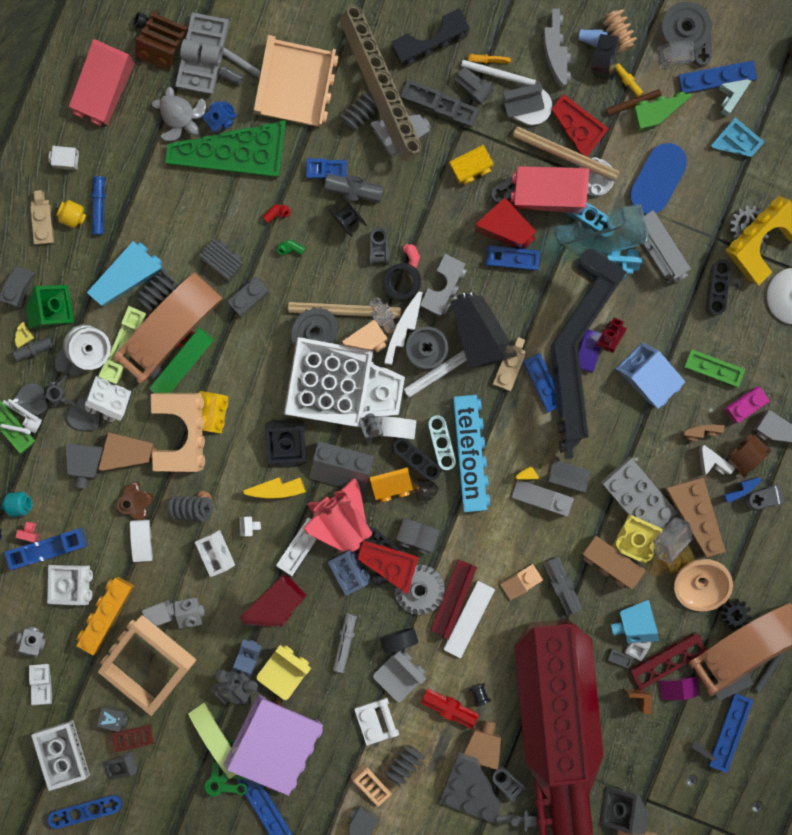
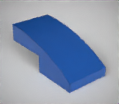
M307 158L306 178L326 180L327 173L347 177L346 160Z
M755 477L738 482L740 490L722 495L723 501L728 503L748 494L761 482V478Z

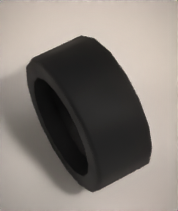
M408 263L393 265L384 274V289L394 299L404 300L411 298L421 287L420 273L414 266ZM399 270L407 271L413 279L411 289L404 293L396 291L391 283L393 274Z
M408 628L382 636L380 641L383 652L391 653L416 645L418 638L415 628Z

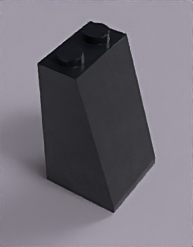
M463 293L457 295V299L451 301L469 368L482 367L517 357V352L483 295Z

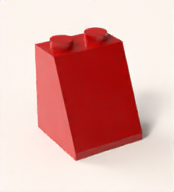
M506 198L501 200L475 226L476 232L517 249L522 247L526 249L534 242V235L536 233L533 227Z

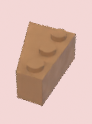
M593 535L581 552L585 562L591 566L593 564L599 566L600 569L598 571L606 577L609 575L614 577V583L621 588L626 586L633 590L646 572L645 569L640 568L628 557L622 555L596 535Z

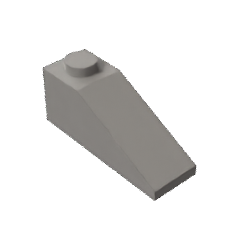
M766 410L753 429L757 432L756 436L764 441L768 439L792 443V424L771 410Z
M518 479L511 497L567 517L574 500L572 497Z

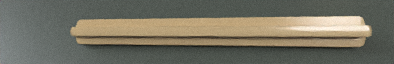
M516 127L513 136L519 140L578 166L589 168L590 171L612 181H616L619 176L618 170L523 128Z
M288 303L289 313H304L305 309L310 310L312 307H321L327 309L333 315L401 317L400 307Z

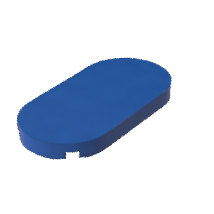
M663 143L655 147L650 153L630 192L632 205L639 213L646 215L653 210L655 213H658L667 205L687 165L686 155L679 146L672 143Z

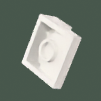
M48 565L47 604L88 605L92 599L89 582L93 578V573L90 570V566Z

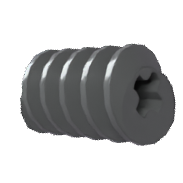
M367 91L368 95L364 93L361 95L362 100L358 98L355 100L357 106L354 104L350 105L351 111L348 109L344 110L346 116L339 115V118L349 130L353 128L358 131V123L363 126L365 125L363 118L370 120L369 113L376 115L374 108H377L369 91Z
M162 269L160 270L162 277L155 275L156 282L149 280L151 287L143 286L145 293L138 291L140 296L138 299L151 312L154 311L152 305L159 306L157 299L164 301L162 294L169 296L168 289L174 291V283L177 284Z
M173 496L169 502V513L175 520L207 521L213 511V503L209 497Z
M409 744L410 747L403 745L405 753L398 752L400 760L393 758L396 765H388L391 769L390 772L383 771L387 778L399 787H401L399 783H406L404 777H411L409 771L414 772L416 770L414 765H420L418 758L425 759V756L411 744Z

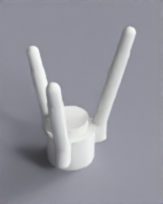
M8 399V402L4 400L3 403L7 407L25 417L22 424L25 428L1 424L0 427L23 432L27 435L30 432L36 433L42 420L11 399Z

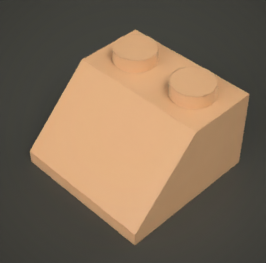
M373 320L342 342L344 346L370 351L376 350L378 353L386 347L388 339L376 321Z

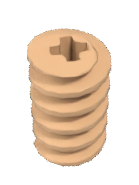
M624 9L613 11L602 18L605 20L604 26H609L606 30L607 33H612L610 36L620 38L617 54L634 47L633 42L637 40L636 37L630 38V35L634 33L633 30L627 31L631 24H624L627 16H620Z

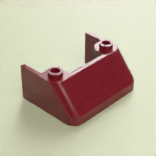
M286 573L238 619L246 625L272 628L278 625L281 628L293 615L291 612L303 602L307 594Z

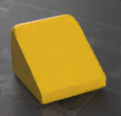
M531 466L515 475V479H539Z

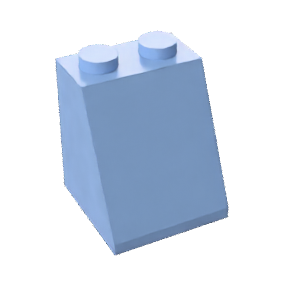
M643 342L615 368L649 404L657 409L665 405L668 399L678 392L685 383L683 378L659 350Z

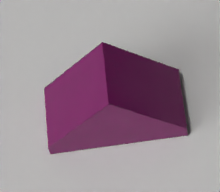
M698 676L659 680L662 700H687L700 695Z

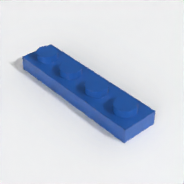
M754 60L678 75L680 90L685 92V94L719 88L721 84L747 79L751 82L757 80Z
M737 693L733 694L712 751V755L717 759L716 761L709 760L708 766L726 773L728 772L753 699Z

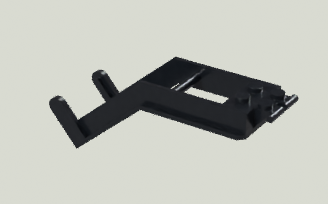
M586 249L582 253V257H579L575 262L576 269L594 282L550 346L559 418L557 432L561 436L559 450L560 453L564 452L565 459L573 458L572 449L582 439L588 438L578 344L627 273L594 249Z

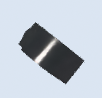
M600 34L591 62V71L595 77L613 80L618 64L615 56L620 42L619 37Z

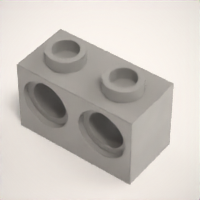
M170 600L142 610L144 617L155 626L176 618L175 605L170 603Z

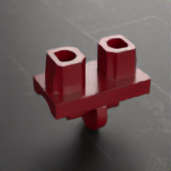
M617 318L609 321L598 339L596 347H603L605 351L614 353L627 331V328L623 327L624 321Z

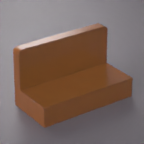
M623 689V693L628 697L638 698V709L643 714H651L652 694L643 689Z

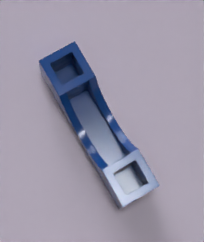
M79 528L5 551L4 553L9 569L14 570L87 547L88 543L83 528Z

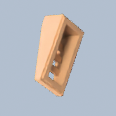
M363 764L351 775L353 782L377 807L392 795L366 764ZM372 778L373 780L365 787L364 784ZM376 784H378V786L370 793L369 791H370ZM381 790L384 791V792H383L381 795H379L377 798L374 797V796H375L377 793H379Z

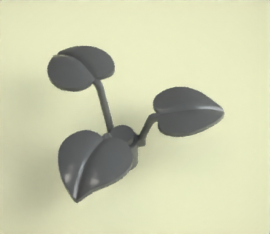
M62 348L55 358V368L59 372H65V375L57 385L49 387L46 395H44V389L40 385L35 383L27 384L19 390L13 401L32 415H39L48 407L46 398L51 401L61 400L73 406L67 413L68 422L72 427L79 430H96L100 419L99 411L95 414H91L92 408L89 412L86 411L85 402L87 398H80L75 404L64 397L65 390L61 387L62 383L69 374L77 376L83 373L85 369L70 362Z

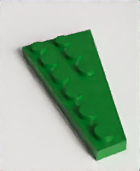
M286 120L272 124H263L253 128L248 127L224 132L214 136L209 135L194 140L170 143L167 145L165 163L168 165L280 178Z

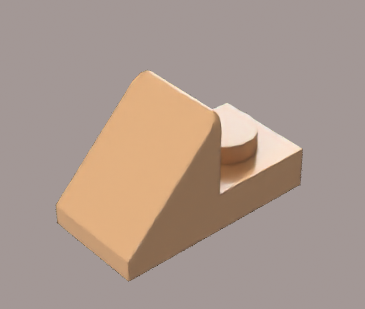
M531 564L500 585L511 601L528 592L530 588L543 581L535 566Z

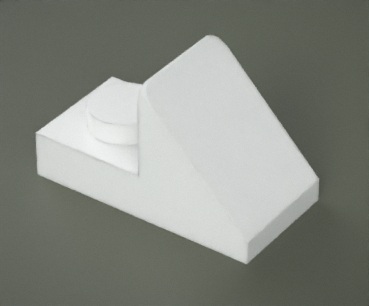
M705 445L699 447L702 475H707L713 465H715L714 469L722 475L725 473L731 474L735 468L708 447Z

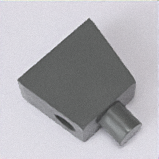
M66 444L67 474L77 476L75 487L87 488L88 477H98L104 448Z

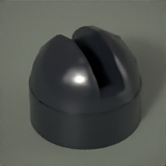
M137 12L133 26L143 29L146 26V22L149 21L148 16Z

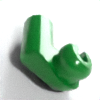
M287 240L279 243L276 251L279 255L293 251L302 256L306 248L293 240Z

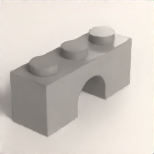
M445 254L436 273L445 278L447 286L439 292L428 288L420 308L441 317L442 313L446 315L450 304L447 302L450 296H455L459 288L456 286L458 279L463 280L467 272L464 269L466 264Z

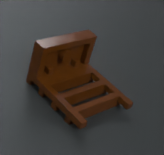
M155 10L151 14L149 21L146 22L144 29L141 30L140 36L136 39L135 56L170 71L173 66L174 53L188 31L189 24L186 23L185 26L159 16V11ZM153 22H156V23H158V24H160V25H163V26L168 27V28H170V29H172V30H175V31L179 32L180 34H178V33H176V32H173V31H171V30H169V29H166V28H164V27H162V26H159V25H157V24H154ZM148 30H151V31H153V32H156V33H158V34H161V35H163V36H165V37H168V38H170V39H172V40H175L176 42H173V41H171V40H169V39H166V38H164V37H162V36H159V35H157V34H154V33H152V32H150V31H148Z

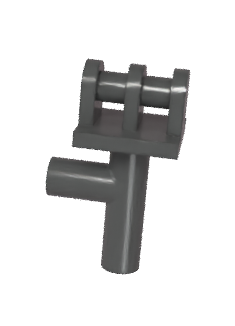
M373 413L367 414L364 420L359 421L366 445L372 444L373 437L383 435L378 417L375 418Z
M523 808V815H497V823H511L513 826L523 823L524 831H527V826H537L536 818L538 816L535 813H527V809Z

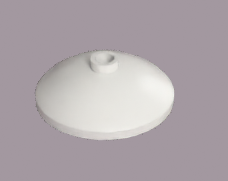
M792 268L785 269L776 274L770 281L766 292L767 305L771 313L781 322L792 325Z

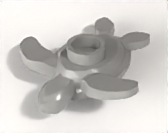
M168 87L165 92L166 95L162 96L161 101L155 100L152 102L154 108L160 109L164 122L172 127L170 131L161 135L162 139L165 141L179 139L182 128H185L191 135H198V126L192 119H199L204 115L206 103L203 99H200L196 107L192 109L187 100L174 96V90Z

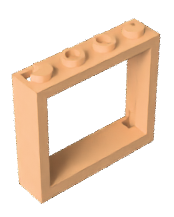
M142 615L136 622L132 620L126 627L129 631H124L117 639L120 643H115L108 651L111 655L107 654L100 662L102 667L98 673L152 716L195 663L196 659ZM135 632L179 668L156 698L113 664Z

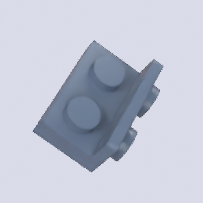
M350 550L328 562L345 596L371 582L368 571L364 569L361 561L358 560V553L355 551L350 552Z

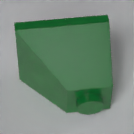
M68 285L33 287L26 308L29 328H44L74 323Z

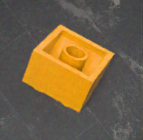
M408 468L370 477L375 499H380V502L392 500L391 496L397 494L399 498L410 495L409 491L413 490Z

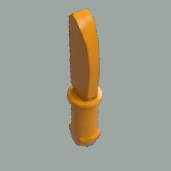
M469 54L467 57L470 62L485 64L487 62L511 63V59L508 57L488 56V54Z

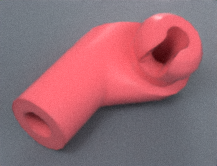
M406 244L403 246L402 251L410 259L408 264L417 269L420 255L413 244Z

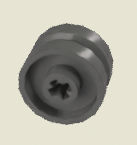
M429 326L420 327L413 331L406 344V354L410 363L422 370H432L440 366L448 352V343L444 334L438 329ZM426 345L429 346V347H430V352H428V351L424 352V351H423L424 346H426Z

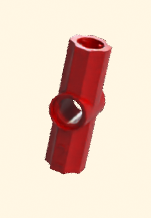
M428 687L420 701L424 706L437 711L442 717L450 721L454 720L470 729L474 727L479 716L477 712L461 705L462 703L449 696L445 697Z

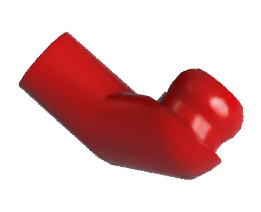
M273 205L262 218L267 223H270L275 217H288L291 211L286 205Z

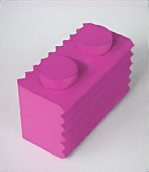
M755 387L724 408V411L733 423H741V421H744L748 416L769 403V399L760 387Z

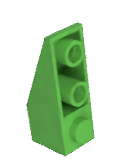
M680 92L668 99L666 96L656 98L655 102L650 103L648 101L638 102L637 106L632 110L637 132L657 128L690 99L691 93L685 94V92Z

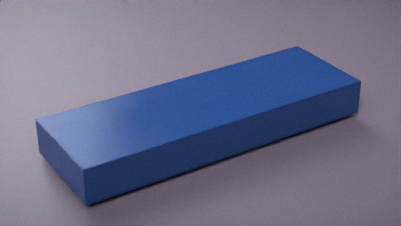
M538 353L524 360L523 364L548 413L557 408L555 383L541 354Z

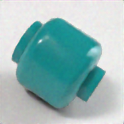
M11 492L2 501V509L9 517L26 516L32 509V499L25 492Z

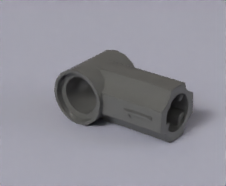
M466 67L454 79L480 105L494 91L488 82L483 79L480 80Z

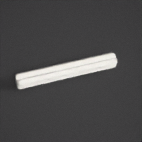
M464 350L404 389L408 397L413 396L467 361Z

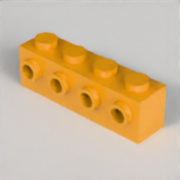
M120 577L109 580L105 587L108 591L104 597L101 596L96 603L98 608L95 614H90L86 621L88 624L86 630H81L76 639L79 641L76 645L77 647L91 655L98 653L134 589V585Z

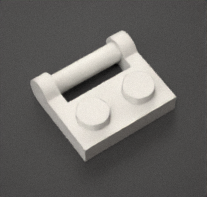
M388 698L354 708L366 745L399 735L388 707ZM377 707L381 708L388 729L387 732L383 733L375 710Z

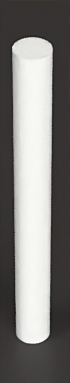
M463 60L461 64L462 68L466 67L473 71L530 86L536 83L534 79Z

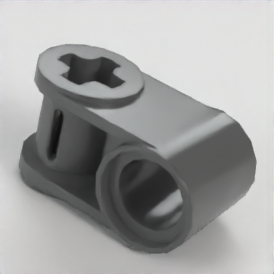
M375 228L370 234V265H373V263H386V265H389L387 232L383 228ZM377 232L383 233V241L376 242L373 239L374 234Z
M780 484L749 493L745 498L746 506L752 510L785 503ZM758 498L759 501L753 504V500Z
M499 765L498 769H492L491 777L493 782L512 802H515L516 797L523 790L527 789L504 766ZM504 772V779L497 780V773Z

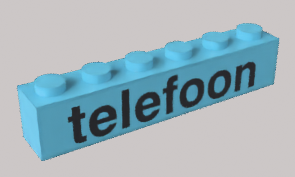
M477 395L453 397L463 512L487 510V506H490L489 494L486 495L485 487L489 485L488 475H484L483 469L487 468L486 456H482L485 440L480 435V430L483 429V419L479 418L478 410H482L481 399H477Z

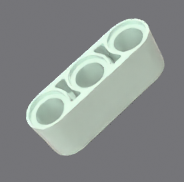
M433 416L429 420L428 427L437 462L441 469L450 470L455 465V457L447 425L443 417ZM434 419L441 420V429L435 430L432 428L431 423ZM441 437L447 441V446L442 449L436 445L437 439ZM444 456H449L452 460V464L449 467H444L441 464V459Z

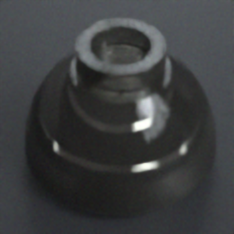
M425 479L416 480L412 485L417 502L421 504H427L429 500L437 495L439 490L436 483Z

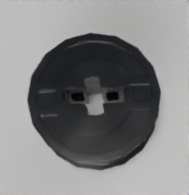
M341 196L346 206L337 213L328 208V211L343 230L353 238L348 228L358 220L364 226H367V224L348 200Z

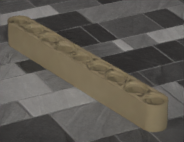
M351 4L340 18L341 26L399 158L402 161L410 162L421 150V143L363 11L359 6Z

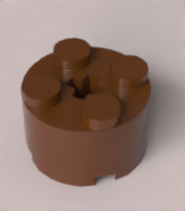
M751 434L740 443L742 445L740 449L735 448L727 456L729 459L728 463L744 478L772 451L756 435L752 436Z

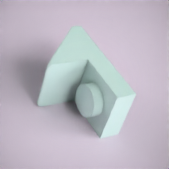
M750 80L721 84L718 89L728 95L721 104L723 107L720 112L726 117L730 114L750 84Z

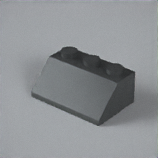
M318 441L309 479L344 488L355 478L359 484L360 492L365 493L375 456Z

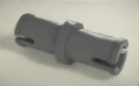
M46 336L34 343L31 341L27 346L13 351V355L17 362H20L28 357L38 356V353L53 348V344L49 336Z

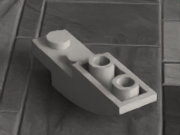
M552 9L550 27H545L543 31V44L550 71L560 88L565 89L567 83H570L571 73L567 72V64L571 62V53H567V47H560V45H563V34H560V27H563V15H560V9Z

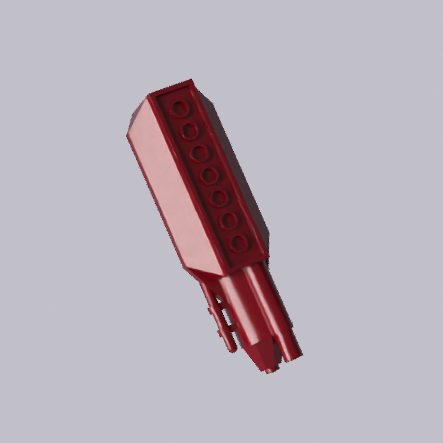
M568 619L531 622L515 643L514 652L525 763L534 776L536 794L534 803L537 806L538 814L536 824L539 825L540 835H547L546 825L551 824L552 835H593L589 794L604 753L592 638ZM544 805H549L550 818L545 816Z

